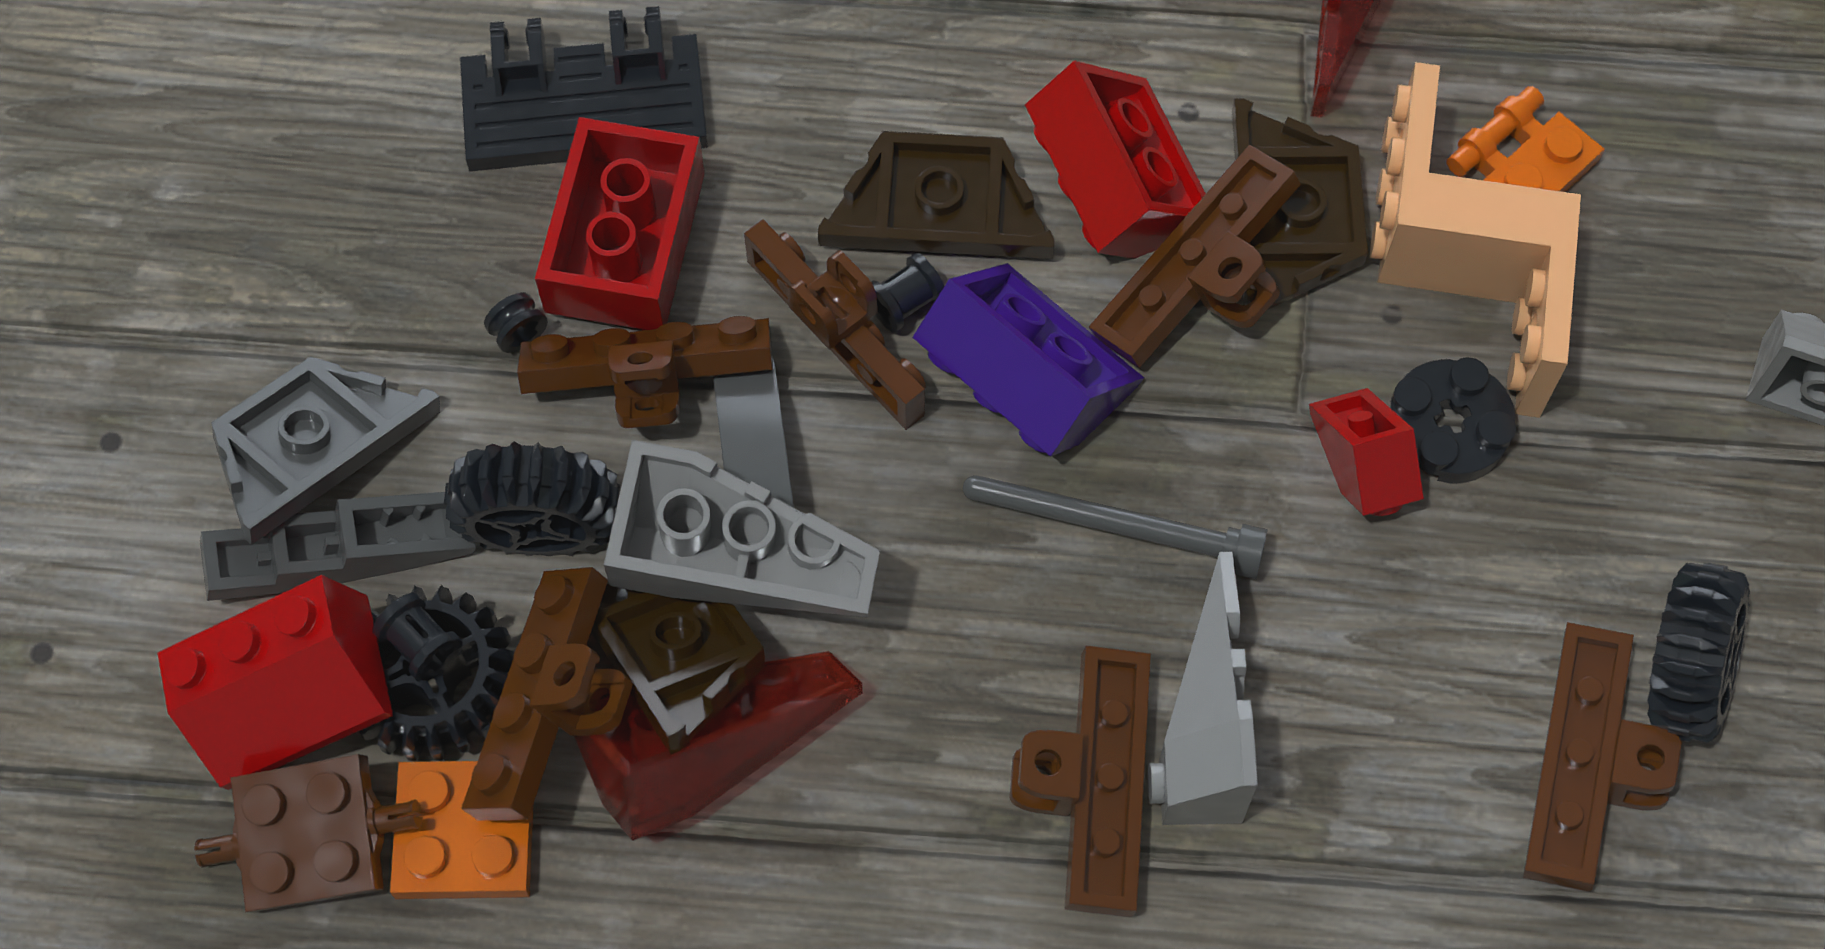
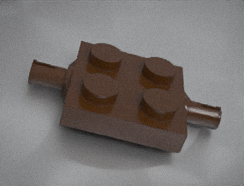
M355 754L231 777L235 813L233 834L197 839L194 851L220 849L215 852L195 855L198 865L202 868L208 865L236 861L242 876L245 912L257 913L384 890L380 859L384 834L421 828L423 817L413 815L402 818L397 817L421 813L422 810L416 799L410 802L381 807L372 790L368 756Z

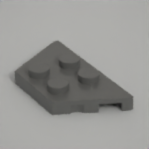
M309 357L211 422L214 443L245 540L251 545L440 413V396L434 391L425 388L421 389L418 396L386 388L385 377L364 371H347L341 368L339 364Z

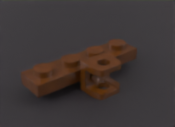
M1249 144L1090 324L1089 329L1094 336L1140 368L1200 299L1206 309L1226 322L1241 328L1252 327L1279 297L1280 291L1275 280L1265 271L1266 265L1260 253L1249 243L1301 185L1295 172ZM1247 289H1255L1257 291V296L1251 303L1246 305L1236 303L1242 298L1241 296Z
M764 219L744 233L747 262L817 338L833 352L905 430L924 417L925 380L910 361L905 358L898 361L884 347L885 340L883 335L870 320L878 311L876 291L869 278L841 250H838L827 259V271L817 276L805 264V256L799 245L786 232L778 235Z
M733 316L722 320L720 323L694 326L685 322H671L657 329L632 332L622 328H609L595 335L566 338L559 334L543 335L530 342H521L517 369L521 394L614 385L616 416L621 427L637 428L671 424L680 413L678 379L772 370V341L769 318L754 320L747 316ZM650 407L654 408V409H652V410H647V411H642V410H641V409L650 408Z
M593 567L543 572L461 808L478 821L528 820L559 727L571 736H588L608 733L617 728L621 723L633 682L619 670L595 669L600 657L595 651L586 646L608 579ZM610 693L606 706L596 711V705L600 698Z
M1567 622L1523 878L1591 892L1595 882L1607 804L1650 811L1661 809L1668 802L1669 791L1674 788L1682 745L1681 739L1676 734L1668 733V730L1657 726L1623 719L1620 723L1633 634ZM1642 766L1648 767V768H1650L1651 770H1647V769L1643 768Z
M1086 645L1081 654L1076 733L1056 730L1032 731L1024 736L1021 741V748L1015 752L1012 758L1010 801L1015 806L1029 812L1066 817L1071 812L1065 910L1132 917L1137 911L1151 653ZM1037 768L1044 770L1048 775L1042 774Z

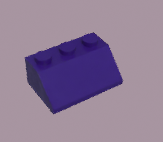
M1008 263L950 278L912 337L928 351V357L934 365L945 372L959 377L973 390L974 398L983 407L1002 414L1019 429V435L1027 445L1039 452L1047 453L1050 457L1078 446L1144 379L1141 374Z

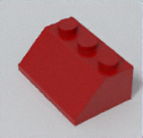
M1073 61L1024 104L1035 125L1034 135L1039 144L1048 152L1059 174L1058 184L1064 194L1072 200L1083 222V235L1088 243L1096 249L1097 253L1135 259L1156 251L1206 194L1151 86L1144 77Z
M320 575L157 652L167 713L220 788L232 789L231 777L274 770L393 716L378 641L372 632L374 622L368 595Z

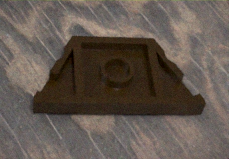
M1234 98L1232 123L1235 160L1250 144L1292 169L1301 183L1249 243L1260 253L1266 265L1265 271L1272 276L1280 291L1279 297L1268 308L1270 309L1364 265L1368 249L1359 146L1334 135L1318 134L1309 125L1287 117L1285 123H1281L1252 111L1254 102L1244 98ZM1247 289L1245 291L1244 305L1251 303L1256 298L1257 291L1255 289Z
M882 131L868 152L867 163L861 169L855 171L844 187V197L830 218L826 219L824 217L818 226L819 246L1053 259L1055 239L1050 230H1045L1034 208L1035 199L1026 181L1018 176L1015 170V159L1004 137Z
M609 584L606 585L591 632L614 668L632 680L633 686L630 693L670 755L679 752L766 666L764 647L733 604L672 598L612 587Z

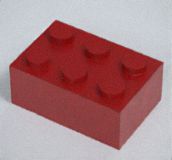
M579 117L535 276L544 313L643 330H653L667 324L705 175L700 137Z

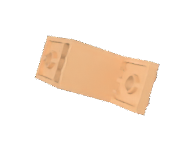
M1415 62L1408 86L1397 85L1392 117H1387L1384 128L1382 153H1388L1386 169L1382 168L1376 193V205H1382L1380 222L1376 221L1370 246V258L1380 259L1377 283L1516 303L1512 319V334L1521 335L1520 353L1514 352L1510 360L1507 389L1517 391L1515 414L1540 418L1568 364L1581 194L1429 173L1440 65Z

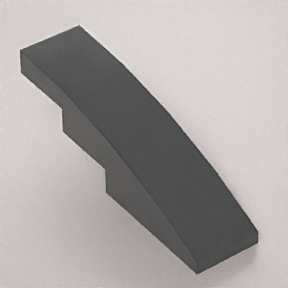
M774 357L772 358V370L713 375L724 470L749 484L752 481L771 491V496L794 508Z
M445 492L337 500L335 511L296 513L252 545L245 540L242 528L201 531L200 537L207 601L282 593L320 575L339 583L366 579L473 554L476 546L475 542L466 541L462 538L461 534L450 529V521L446 519L447 505L444 504Z

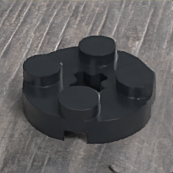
M1465 357L1457 361L1441 359L1419 365L1399 381L1391 397L1390 408L1414 428L1419 468L1428 474L1439 476L1437 481L1460 484L1485 476L1497 466L1515 436L1516 415L1510 395L1501 382L1489 374L1485 364L1475 358ZM1442 410H1453L1464 418L1461 424L1462 432L1454 433L1449 425L1441 427L1437 425L1435 420L1440 417Z

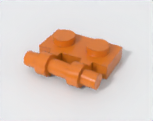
M1528 86L1518 96H1508L1496 106L1494 117L1481 129L1472 128L1458 141L1459 149L1446 160V164L1449 170L1458 177H1463L1475 167L1486 177L1484 181L1566 192L1599 162L1605 149L1560 111L1546 124L1542 125L1533 117V113L1544 104V97L1538 89ZM1511 135L1521 146L1507 158L1497 150V146L1506 137Z

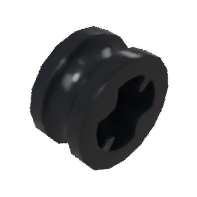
M526 292L515 293L501 300L485 317V329L489 334L497 336V345L505 353L519 351L521 342H530L540 337L547 327L548 320L546 315L542 311L534 309V299Z

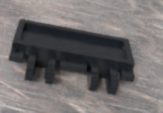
M659 6L646 7L644 25L645 33L648 36L649 48L627 50V19L623 16L622 10L609 11L613 65H606L604 43L553 48L555 71H547L545 38L541 18L527 19L525 34L527 46L529 47V60L509 62L508 49L510 48V38L504 21L490 23L493 77H488L485 54L460 57L465 159L469 172L567 162L579 117L700 137L701 149L708 148L697 34L671 36L673 59L665 60Z

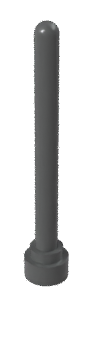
M977 475L968 477L963 484L964 495L973 501L1218 557L1219 552H1233L1235 575L1257 579L1268 529L1242 524L1241 529L1228 527L1227 533Z

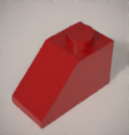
M1365 388L1309 404L1312 421L1339 490L1363 516L1368 514L1373 516L1390 515L1401 510L1404 504L1424 499L1414 428L1372 391Z

